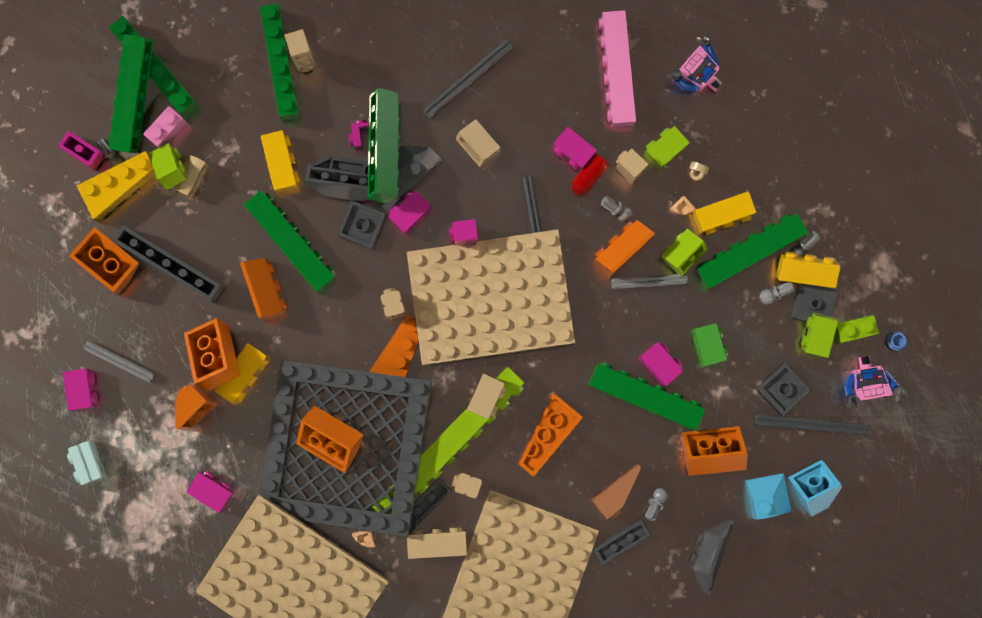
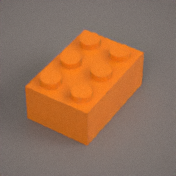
M216 318L184 333L195 385L208 391L240 376L229 325Z

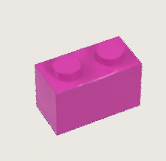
M568 126L552 146L553 152L558 157L566 158L569 161L568 164L573 169H579L580 171L597 152L593 146Z
M69 130L58 144L59 148L96 171L105 157V154Z
M416 190L413 192L409 191L402 198L403 202L399 206L395 205L389 211V220L405 235L432 209V206Z
M475 219L452 222L453 227L449 228L451 242H455V245L478 241Z
M657 342L641 355L639 359L661 385L665 387L683 372L681 369L682 364L677 358L672 359L668 354L670 352L663 343L659 344Z
M84 368L63 372L68 411L96 407L98 395L93 388L95 376L91 369Z
M199 472L186 493L214 511L222 513L235 492L231 490L232 487L223 481L219 483L214 480L216 476L210 472Z

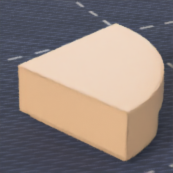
M683 196L669 210L678 215H688L693 213L696 208Z
M361 530L352 533L353 538L360 545L368 548L376 547L372 531Z

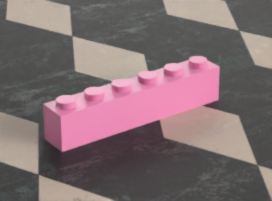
M625 10L603 12L601 19H598L599 30L603 31V37H600L601 48H604L605 55H602V65L606 67L607 73L604 74V85H608V92L605 93L606 104L610 105V111H607L608 122H611L612 127L634 126L636 115Z

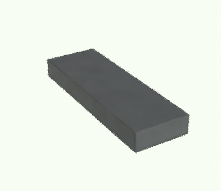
M440 477L414 502L410 531L419 525L453 491Z
M639 519L592 550L601 565L604 566L652 535L644 521Z

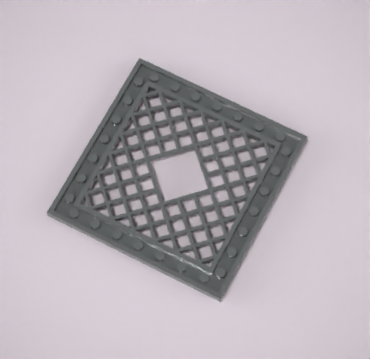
M281 360L260 494L302 521L409 537L432 381ZM298 382L304 383L298 388ZM310 384L323 386L315 391ZM307 386L313 394L304 400L299 391ZM328 386L341 389L333 394ZM326 388L331 397L322 402L317 394ZM347 389L358 390L360 392H358L356 395L352 397ZM344 391L350 399L341 405L336 397ZM366 392L379 394L375 396L373 399H370ZM363 394L368 402L360 408L355 399ZM384 394L398 397L389 402ZM297 395L302 402L295 407ZM382 396L387 405L378 410L373 402ZM313 397L320 403L318 408L321 409L323 407L331 416H334L341 410L346 416L343 423L349 421L354 429L360 433V429L366 424L373 430V433L366 438L363 436L362 439L370 452L349 467L345 473L340 474L338 469L332 465H329L322 471L316 463L320 458L318 457L314 460L309 451L302 448L303 452L297 457L290 450V448L296 445L298 438L293 429L301 424V417L296 410L304 405L310 411L311 408L307 402ZM403 397L409 398L408 403L405 401ZM401 399L406 408L397 413L392 405ZM334 400L339 408L330 413L325 405ZM352 402L357 411L349 416L344 407ZM371 404L376 413L368 419L363 410ZM390 407L395 416L386 421L381 413ZM407 411L404 422L400 416ZM360 413L365 422L357 427L352 418ZM294 414L298 419V422L292 426ZM379 415L384 424L376 430L370 421ZM398 418L403 427L394 432L389 424ZM387 426L392 435L384 441L378 432ZM404 430L403 440L401 442L397 435ZM291 433L292 436L295 438V441L289 445ZM376 435L381 444L373 449L368 440ZM395 438L400 446L392 452L386 443ZM384 446L389 455L381 460L376 451ZM401 450L400 460L398 461L394 454ZM288 452L293 460L286 464ZM306 454L311 463L303 468L298 459ZM373 454L378 463L370 468L365 459ZM390 457L397 464L391 471L384 465V462ZM295 462L300 471L292 476L287 468ZM362 462L368 471L359 477L354 468ZM314 465L319 474L311 479L306 470ZM381 465L387 474L378 480L372 471ZM333 468L338 476L329 482L324 473ZM398 469L397 479L395 480L391 474ZM284 471L290 478L285 483H283ZM351 471L356 480L348 485L343 476ZM303 473L308 482L300 487L295 478ZM370 473L375 483L367 488L361 479ZM321 476L327 485L318 490L313 482ZM389 476L394 485L386 491L380 482ZM340 479L345 488L337 493L332 484ZM292 482L297 491L289 496L284 487ZM357 482L364 488V491L358 496L351 489ZM378 484L383 494L375 499L369 490ZM311 485L316 493L307 498L302 490ZM329 487L335 496L326 501L321 493ZM395 489L394 499L392 500L388 493ZM348 490L354 499L345 504L340 495ZM281 491L284 493V495L286 496V498H285V497H280V496H281ZM300 493L304 500L291 498ZM367 493L372 502L364 507L359 498ZM319 496L323 503L311 502V500ZM384 496L391 503L385 510L377 503ZM337 498L342 506L330 505V503ZM356 501L361 509L350 508L348 506H350L352 503ZM373 504H375L380 512L369 511L367 509L370 508ZM392 508L391 514L386 513Z

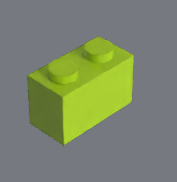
M675 126L671 129L667 127L660 134L661 138L658 141L652 140L646 146L647 150L644 155L659 171L690 143Z
M166 143L149 153L157 180L166 190L187 180L184 173L186 168L182 161H180L182 156L177 148H173L169 143Z
M686 229L678 235L676 241L664 250L661 257L667 266L682 277L708 249L701 238L689 229Z
M813 312L812 317H808L807 335H804L802 338L801 346H803V350L806 353L828 358L838 320L835 317Z
M874 315L837 324L834 335L836 344L879 334Z

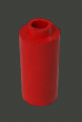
M594 154L571 182L573 186L571 189L578 195H586L609 167L608 162L598 154Z

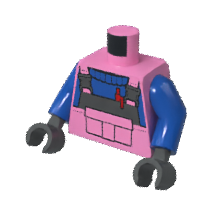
M703 32L704 40L700 37L696 39L698 43L703 44L702 47L699 45L680 69L671 68L674 72L673 75L667 74V78L674 79V82L684 91L701 92L707 85L716 92L722 84L715 77L720 69L718 66L719 62L715 50L710 43L711 37L707 33Z
M870 356L858 358L860 369L851 371L844 385L845 395L848 400L847 408H851L852 403L858 408L862 400L890 396L895 393L894 398L896 401L900 400L898 394H902L904 398L907 396L906 389L900 387L896 379L882 366L872 367Z

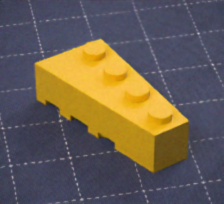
M145 151L77 185V188L93 220L100 223L107 214L113 212L120 203L132 196L133 192L141 188L156 174L150 156Z

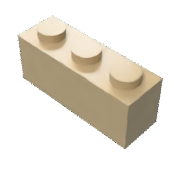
M304 30L285 34L291 58L298 72L312 70V67H315L316 64Z
M461 527L450 528L449 532H442V528L430 529L431 533H423V530H411V534L407 537L408 559L467 555L466 531H462Z

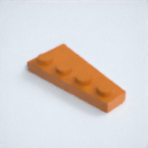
M407 314L369 372L406 377L419 342L416 317Z
M553 393L534 435L519 462V465L533 477H535L583 419L579 413Z

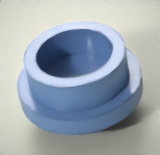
M893 332L888 336L887 344L892 350L899 351L905 348L907 339L903 333Z

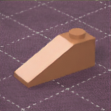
M639 465L634 466L592 499L606 519H614L621 513L620 509L623 508L640 472L641 467Z

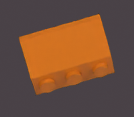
M638 220L634 223L630 221L623 228L625 231L620 236L616 234L609 241L611 245L608 248L602 247L595 254L597 258L594 262L609 278L655 235L652 230Z
M95 227L69 255L71 259L117 296L129 284L139 265V262Z
M266 258L241 262L240 265L258 318L266 321L286 314L284 309L287 308L284 297L280 298L278 291L281 290L278 280H274L272 273L275 270L272 262H268Z
M184 385L178 391L179 395L176 397L175 427L178 430H191L217 402L204 389L196 385Z
M314 405L301 419L296 444L345 473L361 446L364 434Z
M739 426L682 432L685 463L689 476L747 470L748 453Z

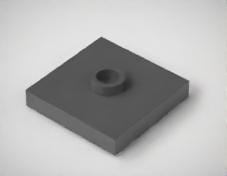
M351 200L337 236L373 250L387 214Z
M799 283L791 318L807 322L808 317H812L813 312L832 317L838 290Z
M786 362L757 387L761 394L782 416H785L812 391Z

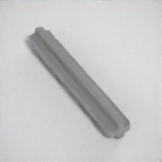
M679 274L615 278L612 279V288L625 289L686 284L688 279L687 274H684L682 277Z
M87 341L84 346V350L147 382H152L155 378V373L92 341Z

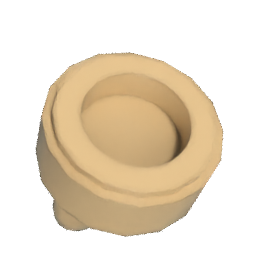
M691 162L689 167L691 169L690 176L695 181L701 180L704 174L707 175L709 167L697 162ZM696 171L700 172L699 176H695Z

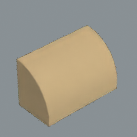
M476 119L459 131L456 137L458 143L479 167L491 159L500 149V146Z
M188 155L184 162L186 168L184 173L187 180L171 189L191 199L209 165L199 158Z

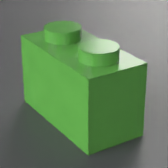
M717 323L692 330L701 367L727 360L728 351L726 346L722 344L721 338H723L721 327L717 326Z

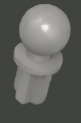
M105 138L97 142V146L105 154L104 159H110L111 168L125 162L122 156L115 154L117 150L109 149V143Z
M605 196L602 199L601 205L611 211L613 216L617 214L618 218L624 222L632 218V210L629 207H622L621 202H616L609 196Z
M812 231L803 240H799L800 246H793L790 252L804 257L805 250L810 252V248L820 240V236L815 231Z
M786 282L779 286L774 285V290H763L760 294V299L765 304H771L776 297L780 300L782 296L794 292L795 287L792 282Z
M658 488L654 491V499L649 501L650 505L645 514L648 520L655 521L660 510L664 508L662 503H665L669 497L666 489Z

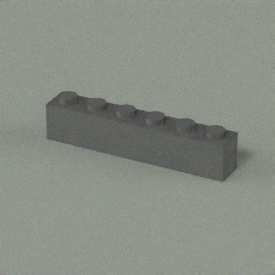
M124 225L121 226L112 240L213 303L216 302L224 289L219 283Z

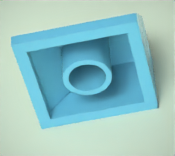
M823 460L788 477L801 504L811 517L829 508L842 488L841 483Z
M784 473L745 480L753 519L759 520L792 512Z

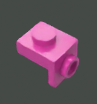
M359 120L355 124H351L352 134H349L350 145H354L356 151L363 150L361 131L369 130V122Z

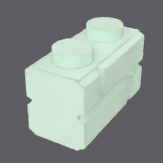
M94 440L68 448L67 458L69 463L74 465L75 472L73 474L77 483L80 482L81 485H86L107 477Z

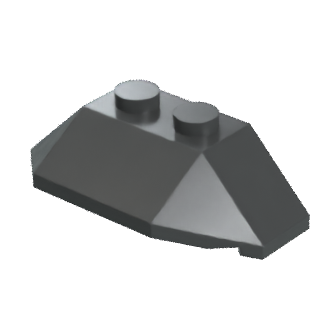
M402 145L398 149L399 177L397 179V187H399V194L389 204L378 202L388 213L395 205L402 201V198L409 191H412L443 162L430 147Z
M330 156L307 166L304 183L323 196L364 201L368 199V162Z
M726 519L704 530L702 535L699 534L696 541L698 549L696 553L692 554L690 564H692L691 569L703 593L708 596L712 592L734 524L733 520Z

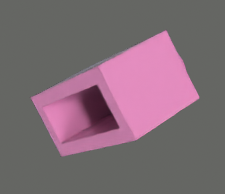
M168 106L143 135L159 148L166 143H170L185 127L187 122Z

